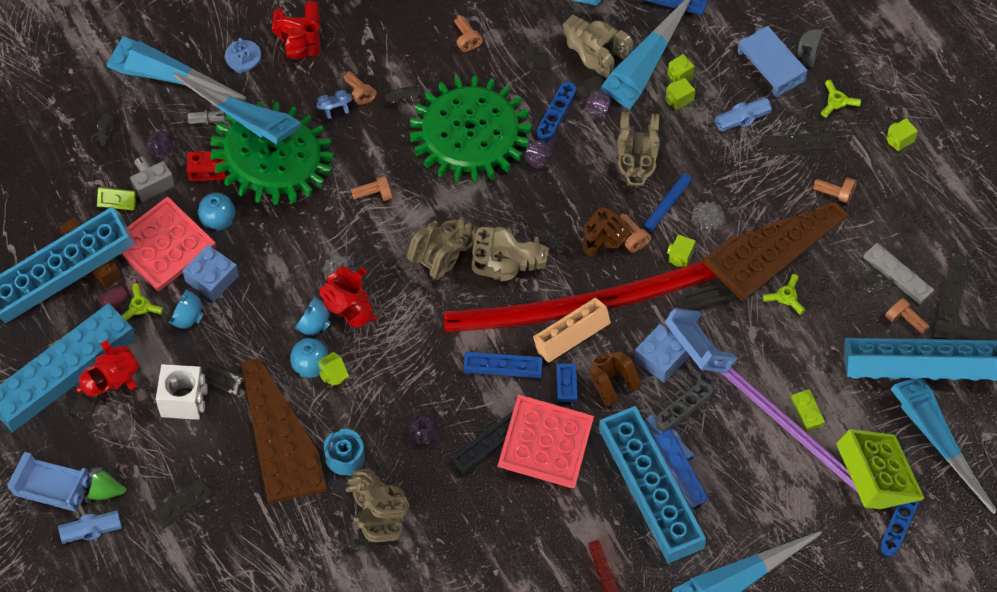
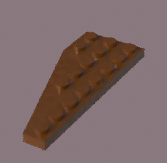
M836 202L815 208L814 211L808 213H800L796 217L786 218L765 225L761 229L751 230L737 237L736 235L729 238L705 257L703 263L742 301H745L844 221L848 214Z
M261 359L241 362L268 504L327 492L319 452Z

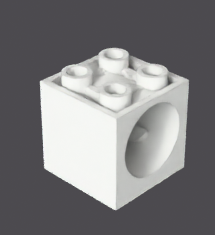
M161 364L156 402L161 417L200 420V415L205 410L203 396L207 395L208 385L205 383V374H202L201 367ZM179 389H193L189 394L185 396H173V394Z

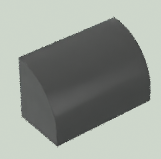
M813 29L802 35L797 53V59L802 65L814 67L821 48L823 30Z

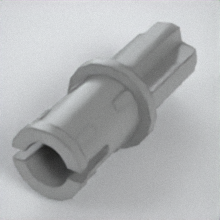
M205 110V112L188 114L189 124H208V122L225 121L224 111L222 110L208 112Z

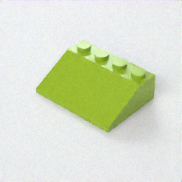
M849 429L836 443L865 508L883 509L924 499L895 435Z

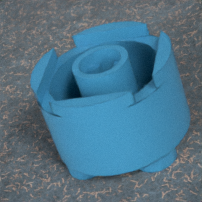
M340 429L336 433L329 434L326 438L324 454L327 467L340 475L351 476L354 470H359L365 461L363 441L358 433L350 429Z

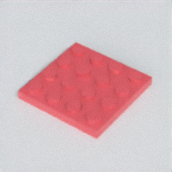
M167 196L128 226L136 245L120 255L159 292L183 273L182 270L207 245H210L212 248L217 246Z
M518 394L497 467L574 489L594 416Z

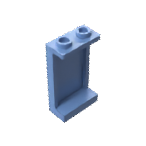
M769 26L757 30L753 35L748 38L745 37L739 42L738 53L740 55L744 53L773 86L772 93L776 98L806 81L807 69Z
M675 308L671 311L664 323L701 370L727 373L738 358L734 353L721 352L716 349L697 325V321L702 314L699 311Z
M24 452L7 487L15 496L76 512L78 506L83 501L86 489L91 485L92 477L86 468H82L81 471L36 460L31 453Z

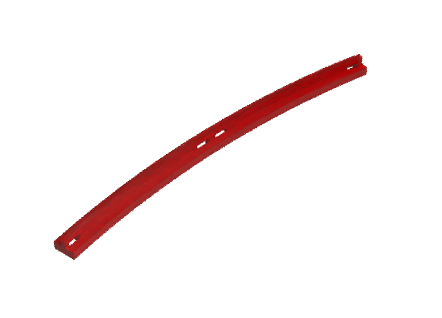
M703 261L640 281L576 296L505 307L444 311L445 332L559 320L594 298L602 302L608 310L672 293L711 280L717 276ZM614 296H617V297H618V298H614V299H609V300H607V298H610V297H614ZM448 320H460V322H448Z

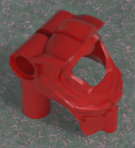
M314 1L307 2L303 18L286 17L282 7L279 10L273 11L272 32L284 42L287 58L303 59L307 56H316L321 52L318 3Z

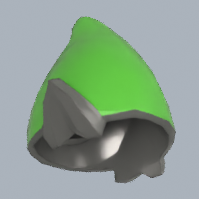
M102 467L92 468L89 473L92 477L89 490H86L83 498L88 503H91L92 500H107L123 495L126 492V488L119 484L110 474L102 470Z

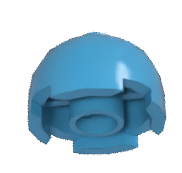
M211 193L201 200L198 207V216L205 228L208 229L209 227L220 231L232 225L236 210L232 200L227 195Z
M185 290L168 323L184 329L192 327L195 322L199 324L204 313L201 312L202 303L198 296Z
M314 297L295 326V329L306 335H316L321 330L325 332L331 322L328 320L330 311L326 308L324 302Z
M302 339L291 350L290 360L292 369L299 373L301 377L313 378L319 376L321 370L317 361L327 356L328 350L317 339Z

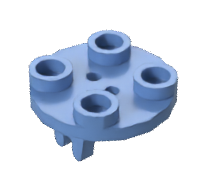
M239 38L238 41H233L227 48L225 59L227 65L234 69L236 73H243L244 71L252 70L261 63V51L254 42Z
M345 90L335 92L333 96L323 95L318 97L316 106L318 109H324L326 117L330 119L332 118L330 110L338 106L343 107L345 114L349 113L347 103L352 100V96L347 94Z

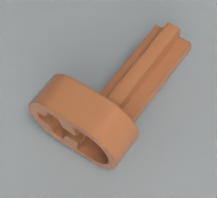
M458 15L454 22L463 35L458 38L457 45L462 52H468L479 47L483 42V38L478 31L472 29L464 16Z
M350 71L347 75H344L345 81L354 88L351 96L359 105L366 104L375 98L377 92L369 84L365 85Z
M386 176L376 178V182L351 189L353 199L376 192H381L383 201L393 199Z
M847 177L843 186L840 187L817 179L813 189L838 197V201L848 204L855 191L857 180Z
M622 213L620 215V218L630 230V236L624 243L627 249L633 253L645 247L651 240L650 234L645 229H640L627 214Z
M904 298L900 299L886 313L885 316L892 323L903 316L921 334H924L930 327L910 308L911 304Z

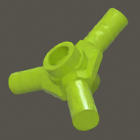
M831 80L825 82L830 93L828 105L821 112L823 117H827L833 109L846 105L860 106L861 99L847 97V95L836 90Z
M792 274L787 286L782 287L776 293L763 294V302L778 300V302L785 305H791L799 315H802L805 309L797 301L795 289L799 277L796 274Z
M139 284L132 285L134 298L131 300L129 310L122 315L126 321L134 315H141L147 312L163 314L164 307L152 305L144 296H141Z

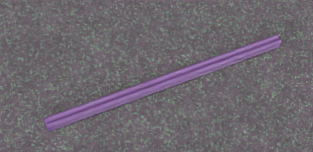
M732 367L727 373L720 372L857 492L845 465Z

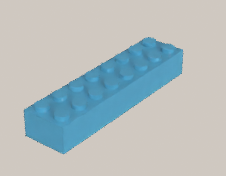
M112 206L1 273L0 319L4 323L11 321L135 246L136 242L121 214Z
M109 303L0 384V420L13 433L79 382V376L83 370L96 362L94 358L105 354L100 343L107 340L112 349L118 346H127L136 339L133 328Z
M845 338L843 359L847 377L855 379L861 377H871L873 379L890 377L892 379L911 378L914 380L920 378H930L932 380L949 378L951 380L970 379L977 381L989 379L997 381V340Z
M631 407L600 420L599 431L667 563H672L705 549L706 538L637 407Z

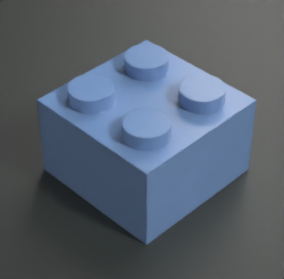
M207 245L182 270L185 282L213 302L239 277L237 265L210 245Z
M659 324L635 349L634 361L665 383L689 358V353L672 332Z

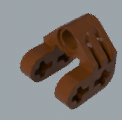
M600 208L583 227V236L585 238L583 241V251L585 254L593 256L603 246L606 248H619L630 235V230L619 215L607 208ZM604 216H606V219H602V220L599 222L600 217L603 218ZM595 242V247L588 248V245H592Z
M623 352L597 356L589 370L601 399L608 407L617 402V396L610 379L619 372L622 374L624 382L630 391L633 392L642 386L632 360Z

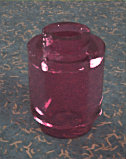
M119 285L102 293L98 301L102 308L109 303L115 309L126 302L125 300L129 297L125 289Z

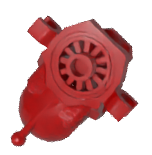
M342 265L326 278L327 284L320 289L324 305L333 313L345 317L347 323L355 328H361L371 320L376 322L378 317L373 314V308L368 299L369 295L362 289V281L360 280L368 272L361 267L354 273L353 270Z
M105 340L100 343L105 354L94 358L96 362L83 370L79 376L80 386L76 390L78 393L84 392L88 396L96 397L111 388L117 390L124 382L132 390L137 386L132 376L135 375L140 364L128 346H118L112 349L109 342Z

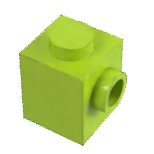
M682 54L669 63L668 76L674 82L684 77L689 82L694 78L695 66Z
M685 77L677 82H672L666 88L665 99L675 110L694 101L695 89Z
M906 118L899 123H893L889 127L886 139L890 146L900 151L916 141L918 131Z
M678 234L674 244L671 243L667 251L669 262L677 267L688 266L695 251L696 241Z
M332 352L317 361L321 370L319 375L324 382H328L333 386L341 384L344 379L349 377L343 360L338 354Z

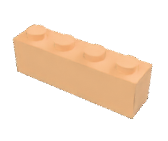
M594 298L533 336L538 354L549 363L611 324L607 307L597 298Z

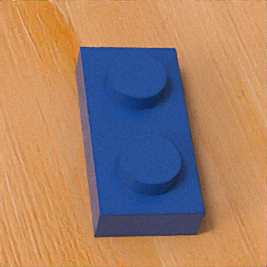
M557 364L558 402H577L576 364Z

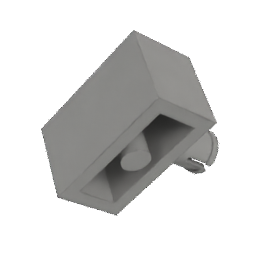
M144 156L140 157L142 162H140L139 158L135 160L134 163L140 172L131 176L130 179L133 189L137 191L136 194L141 202L175 186L172 174L164 161L150 167Z

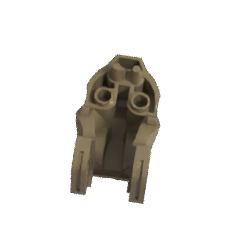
M572 15L563 23V32L566 36L568 47L578 52L583 64L587 68L595 70L604 78H608L614 70L612 55H617L624 60L633 51V40L624 31H619L604 21L590 23Z
M621 112L620 133L617 141L618 166L621 173L626 177L628 186L643 187L645 180L653 174L656 168V158L660 147L658 135L659 114H651L648 133L629 132V112Z
M460 217L459 220L446 221L440 227H438V222L434 220L426 228L419 230L413 236L407 253V259L412 263H421L430 269V276L438 280L454 267L460 252L466 251L473 245L476 227L472 223L464 221L463 217Z
M481 227L475 234L472 270L475 274L492 277L494 280L508 281L513 279L519 270L526 271L527 267L529 270H534L535 267L538 270L546 268L549 248L540 244L539 237L537 236L534 237L533 242L518 243L513 237L511 228ZM484 232L487 233L486 235L488 237H486L485 239H482V237L479 236L482 235ZM481 250H484V257L480 256ZM479 262L486 266L483 269H477L475 263Z
M370 468L354 470L352 478L348 479L350 486L345 491L353 492L357 504L362 507L363 511L354 516L353 520L362 529L366 539L371 542L398 540L403 530L401 522L409 509V503L404 491L398 486L384 484ZM389 529H394L397 532H391Z

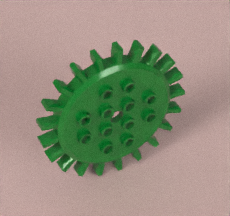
M473 76L471 86L462 87L460 78L455 77V89L450 91L443 82L439 83V91L442 95L438 98L428 91L425 93V100L431 104L429 107L420 104L415 105V112L424 115V119L410 118V127L422 128L423 130L410 133L411 142L424 140V144L414 147L415 155L418 156L429 152L430 156L424 160V166L429 168L436 161L440 163L438 176L441 178L448 168L455 170L454 178L457 183L461 179L462 172H471L472 182L477 183L478 172L485 170L488 177L494 180L495 172L493 167L500 165L508 173L510 171V164L505 160L508 156L518 161L522 160V153L514 149L515 146L529 147V139L518 136V133H531V124H518V121L529 118L528 109L518 112L514 110L522 104L521 97L518 96L508 102L505 98L510 93L509 86L506 85L497 93L493 91L494 79H490L486 88L478 87L477 76ZM469 123L475 125L473 129H467L465 126Z
M261 101L257 102L256 106L263 107ZM279 102L274 103L273 111L279 112ZM294 106L288 113L293 118L296 115V107ZM226 114L225 121L231 127H227L219 122L217 123L215 132L224 135L225 138L212 135L210 145L223 147V149H211L210 159H224V162L216 164L215 172L220 173L228 170L231 174L226 176L224 184L228 186L236 180L239 181L241 185L238 195L243 196L248 188L256 191L255 202L259 203L263 193L272 194L273 204L278 205L280 194L287 193L291 203H295L297 197L296 190L300 189L308 198L311 196L312 188L308 185L309 182L320 189L323 187L324 179L316 175V172L326 176L330 175L331 167L319 162L332 163L333 153L320 152L322 149L330 148L331 140H317L316 137L322 135L323 127L321 125L310 130L307 127L311 121L309 114L299 121L301 122L299 130L277 144L265 138L266 140L261 139V137L228 114ZM274 147L277 149V151L272 152L269 151L268 148Z

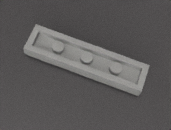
M878 243L864 254L863 258L918 304H923L934 293L932 287Z

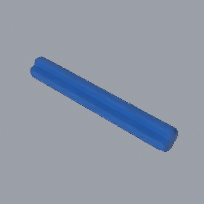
M682 174L644 223L646 230L651 232L655 229L691 182L689 175Z

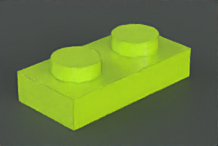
M99 187L97 207L110 208L113 206L116 209L135 210L137 191Z
M810 389L791 395V400L806 432L825 425L823 416Z

